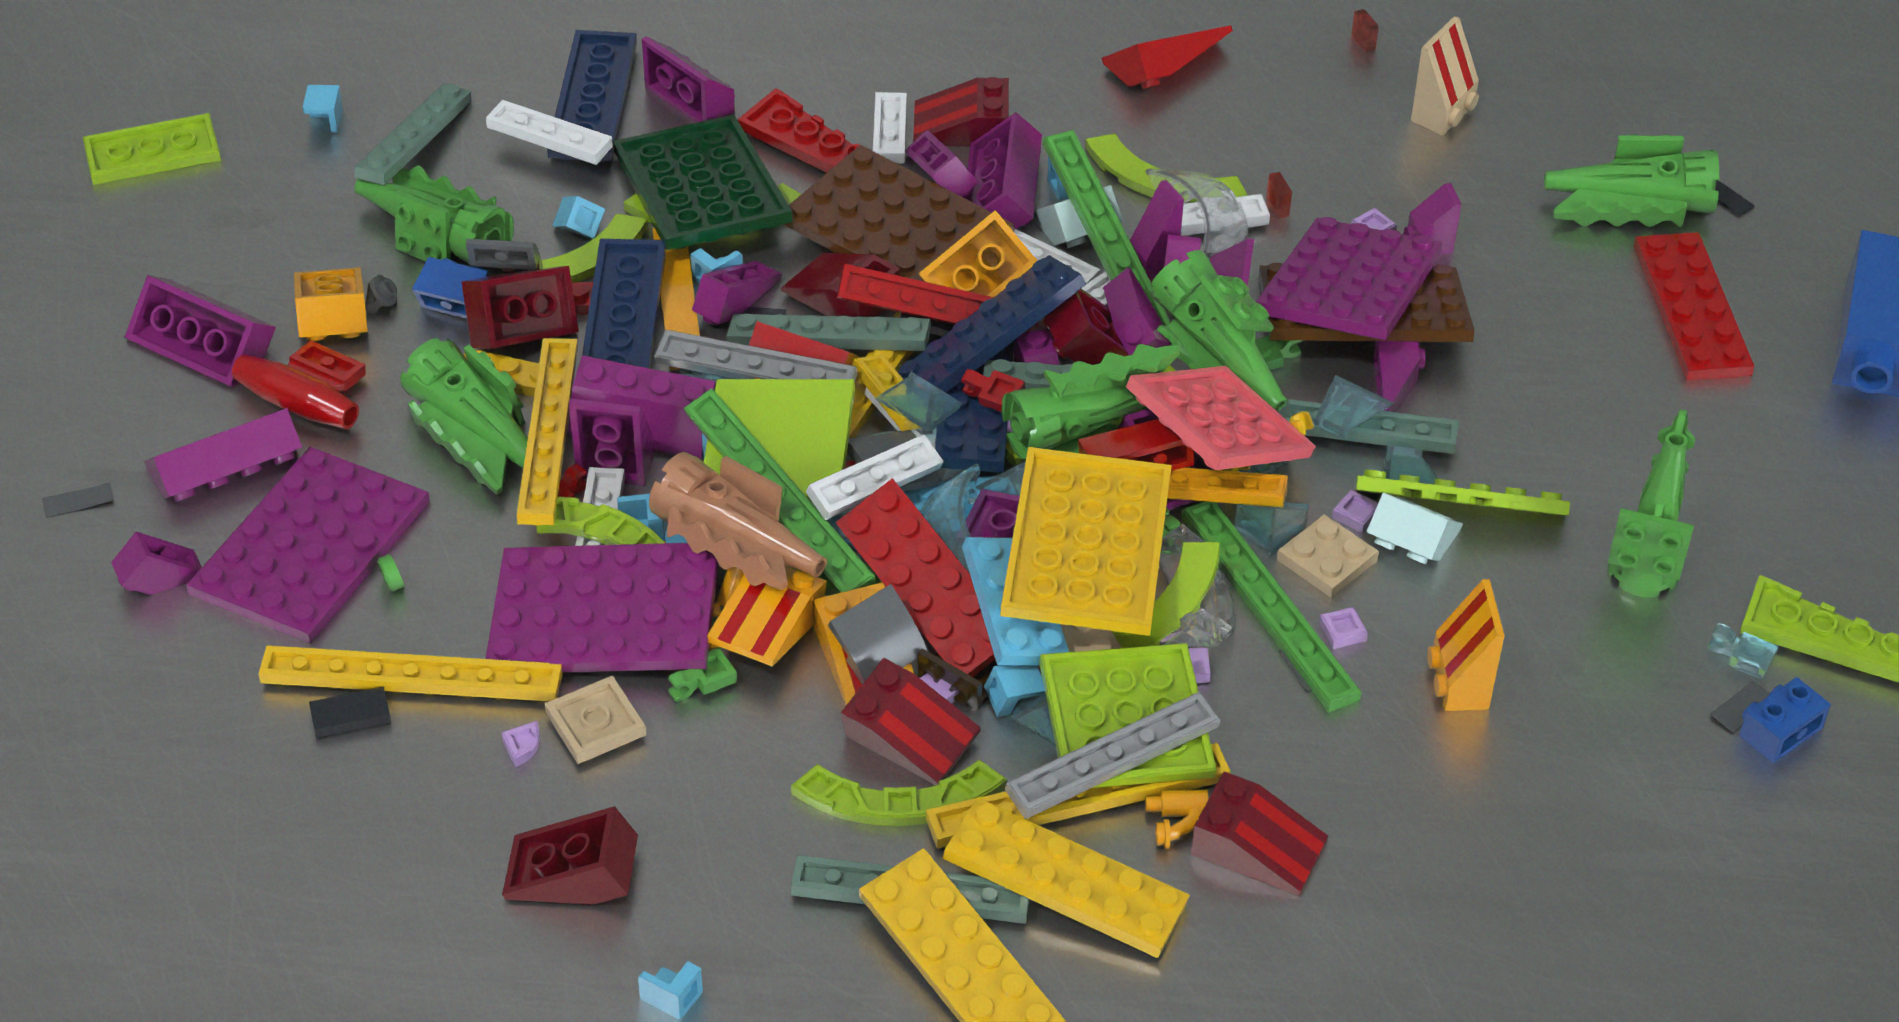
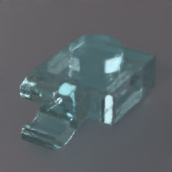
M1718 623L1707 648L1715 653L1731 657L1728 663L1729 666L1763 680L1778 646L1746 632H1743L1741 638H1738L1729 626Z

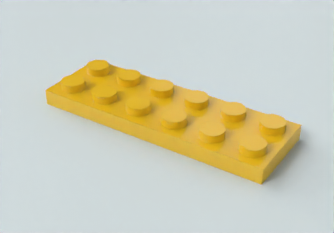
M978 797L946 846L942 858L1156 958H1159L1190 894Z
M924 848L859 888V897L959 1022H1066Z

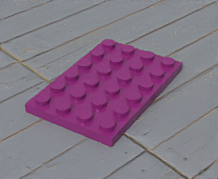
M1331 217L1316 218L1256 302L1267 310L1270 317L1386 340L1439 258L1442 242L1432 240V238L1424 235L1415 237L1404 235L1393 229H1373L1362 223H1342Z
M309 447L186 585L188 594L311 644L375 568L378 558L386 555L430 502L429 492Z
M688 543L504 548L485 659L562 664L563 672L707 669L709 652L707 635L712 626L719 563L713 553L707 550L695 553Z

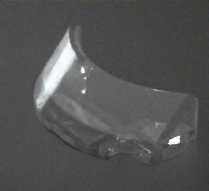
M1146 169L1145 172L1155 191L1161 181L1167 180L1184 198V204L1192 199L1196 200L1204 221V241L1201 250L1207 255L1209 260L1211 256L1245 240V235H1248V225L1241 203L1237 201L1234 192L1226 184L1210 175L1195 171Z
M1183 524L1162 538L1159 565L1168 585L1178 568L1183 542H1205ZM1217 569L1214 582L1202 600L1200 609L1195 613L1189 612L1180 618L1181 627L1162 639L1160 645L1187 643L1188 648H1212L1219 646L1232 636L1236 626L1235 603L1224 573Z

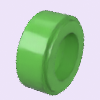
M391 554L378 558L377 564L389 590L393 592L405 587Z

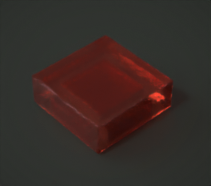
M1366 10L1354 11L1351 36L1366 53L1375 51L1379 29L1378 24Z
M1280 172L1271 173L1268 176L1266 199L1276 216L1283 218L1290 216L1292 190Z

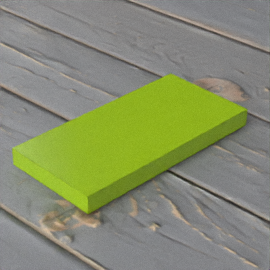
M210 113L83 137L93 185L221 161Z

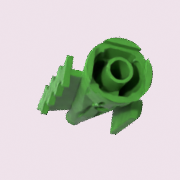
M1618 135L1614 160L1612 162L1545 171L1544 190L1573 193L1554 209L1553 218L1574 220L1581 226H1588L1598 220H1606L1613 226H1621L1629 221H1640L1647 227H1653L1662 221H1672L1679 227H1682L1686 211L1714 213L1716 210L1719 191H1715L1716 180H1719L1718 153L1709 149L1681 153L1684 136Z
M419 165L412 170L402 168L392 177L393 183L387 182L385 185L362 179H358L355 183L354 190L356 194L395 217L396 249L423 261H427L428 257L451 260L452 252L469 264L466 247L467 239L512 241L514 233L513 217L509 212L504 211L503 208L496 206V196L485 201L479 198L471 186H467L461 191L457 190L446 176L443 175L436 181L430 179Z
M1202 250L1186 253L1190 259L1185 260L1181 264L1177 259L1170 262L1153 279L1151 286L1154 288V291H1150V295L1174 320L1168 326L1160 325L1156 330L1169 339L1172 345L1179 346L1181 351L1178 358L1191 369L1227 366L1276 411L1282 409L1288 400L1283 395L1255 344L1256 331L1271 332L1275 328L1268 319L1269 313L1251 298L1248 294L1250 291L1249 287L1242 279L1218 275L1209 258Z
M438 338L428 340L410 355L407 362L411 366L407 374L402 371L400 377L401 386L404 391L421 402L419 406L414 400L408 403L415 424L422 425L438 445H443L458 464L466 466L480 484H485L498 495L503 491L507 458L522 468L525 461L528 437L520 428L526 422L521 411L524 407L523 403L514 391L516 383L506 371L500 373L485 352L478 353L469 344L463 348L466 354L465 357L451 339L446 338V341L442 342Z
M1140 344L1137 345L1133 355L1124 357L1110 352L1105 354L1102 362L1099 364L1091 365L1077 361L1073 363L1069 372L1062 374L1044 370V376L1049 382L1050 387L1014 390L1003 396L1002 417L1003 422L1010 420L1013 432L1006 434L1012 449L1020 459H1026L1028 447L1079 453L1078 439L1116 430L1112 422L1146 407L1140 404L1136 396L1126 388L1130 376L1163 372L1180 355L1181 349L1178 345L1154 348Z
M1680 409L1672 425L1659 430L1657 439L1663 446L1658 454L1653 455L1651 462L1653 467L1644 483L1638 511L1620 509L1608 559V573L1611 578L1613 574L1619 580L1618 586L1636 596L1655 597L1659 596L1662 590L1669 588V591L1674 589L1680 580L1694 525L1678 522L1677 520L1684 497L1685 473H1687L1689 463L1686 461V450L1694 447L1696 438L1687 429L1688 413L1685 410Z

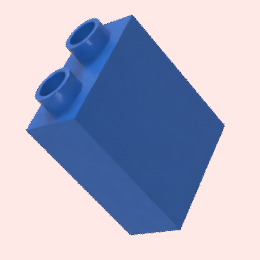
M1861 230L1847 278L1832 378L1833 384L1857 388L1865 393H1882L1899 397V237Z

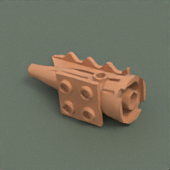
M687 452L675 455L662 468V471L667 474L661 483L655 480L650 492L649 508L660 519L668 521V538L676 534L683 536L693 552L700 553L707 550L713 553L721 568L726 570L735 566L741 569L748 582L753 586L765 583L780 590L785 589L788 582L785 565L809 573L814 577L820 576L827 565V558L820 555L779 522L782 486L727 456L721 459L720 475L698 457Z

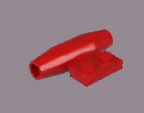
M312 340L289 357L288 365L243 354L236 359L232 367V377L257 396L282 409L287 408L289 412L309 421L349 429L358 418L359 406L339 391H347L366 375V365Z

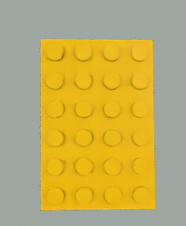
M1028 447L1000 616L1150 636L1172 465Z

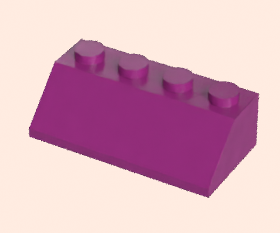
M1017 112L970 144L967 169L979 183L973 187L972 193L965 198L990 212L996 210L1002 218L1015 224V229L1020 226H1026L1034 216L1042 134Z
M147 275L124 338L228 386L234 387L238 383L232 377V367L236 359L243 354L265 358L276 327L171 279Z
M582 356L572 385L571 398L639 406L652 431L654 452L674 456L681 452H687L702 461V432L686 415L684 407L711 388L715 391L716 381ZM569 416L568 433L569 435H572L571 421Z
M286 408L145 460L144 463L163 498L173 496L175 502L196 495L194 488L207 483L210 490L228 483L227 475L240 471L242 477L263 470L260 463L273 459L275 465L293 459L295 458L293 451L302 448V445Z

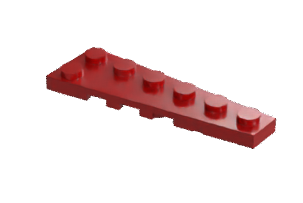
M778 88L772 90L737 119L745 133L826 173L860 145L847 141L845 134L840 130L836 129L833 131L825 126L824 119L818 115L811 116L803 111L802 104Z

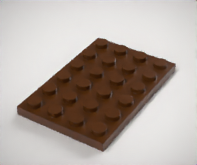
M859 145L789 204L792 210L793 222L783 225L835 253L874 254L899 267L900 276L923 281L918 274L992 212ZM1002 218L1014 232L1015 224Z
M1282 263L1259 265L1261 294L1283 265ZM1443 264L1432 267L1386 340L1268 317L1275 327L1269 332L1270 340L1473 342L1475 331L1456 267Z

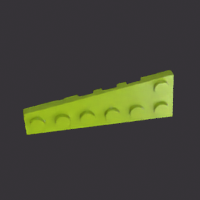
M1367 469L1364 470V476L1358 475L1355 479L1354 491L1387 493L1402 497L1569 516L1570 501H1563L1561 493L1541 491V496L1538 498L1526 496L1527 489L1506 487L1505 493L1491 492V485L1470 483L1469 489L1455 487L1456 481L1435 479L1434 485L1420 483L1421 477L1399 475V480L1386 479L1387 472Z
M1759 575L1741 626L1740 634L1899 683L1898 634L1893 632L1887 634L1880 633L1869 626L1870 622L1859 617H1856L1854 621L1835 613L1836 607L1824 602L1820 606L1801 598L1802 592Z

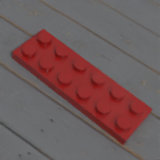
M1699 232L1636 236L1634 242L1636 254L1686 381L1752 376L1755 367Z
M893 478L835 522L886 587L890 584L893 586L915 625L945 662L974 677L995 660L970 574Z

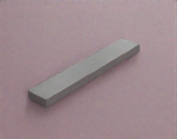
M665 330L654 355L657 364L733 379H854L855 382L858 375L856 366L671 330Z
M1199 691L1007 782L1005 791L1024 819L1030 818L1218 728L1220 718Z

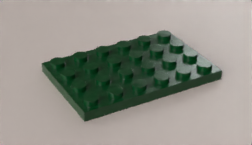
M735 115L613 141L614 153L660 239L663 240L666 250L683 249L693 244L714 242L719 238L745 235L750 231L775 228L781 224L793 222L792 210Z

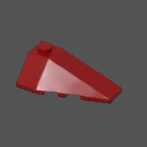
M1229 25L1138 43L1101 59L1103 64L1128 87L1141 84L1142 90L1160 85L1159 79L1172 75L1231 33L1233 29Z

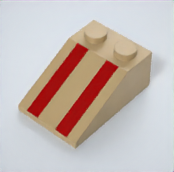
M1454 16L1422 46L1411 122L1442 136L1452 126L1456 127L1461 121L1462 116L1468 110L1472 111L1475 108L1479 99V94H1477L1479 79L1460 18Z

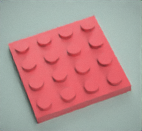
M1227 366L1131 375L1126 385V388L1136 396L1140 404L1148 407L1159 417L1160 423L1172 429L1181 438L1184 445L1192 448L1204 459V463L1214 470L1310 458L1316 447Z

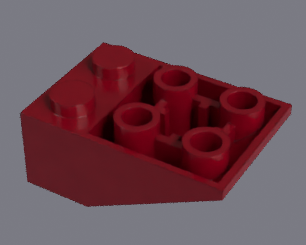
M822 253L783 285L781 291L826 316L879 317L886 309L837 298L843 265L849 264L900 276V268L874 254Z

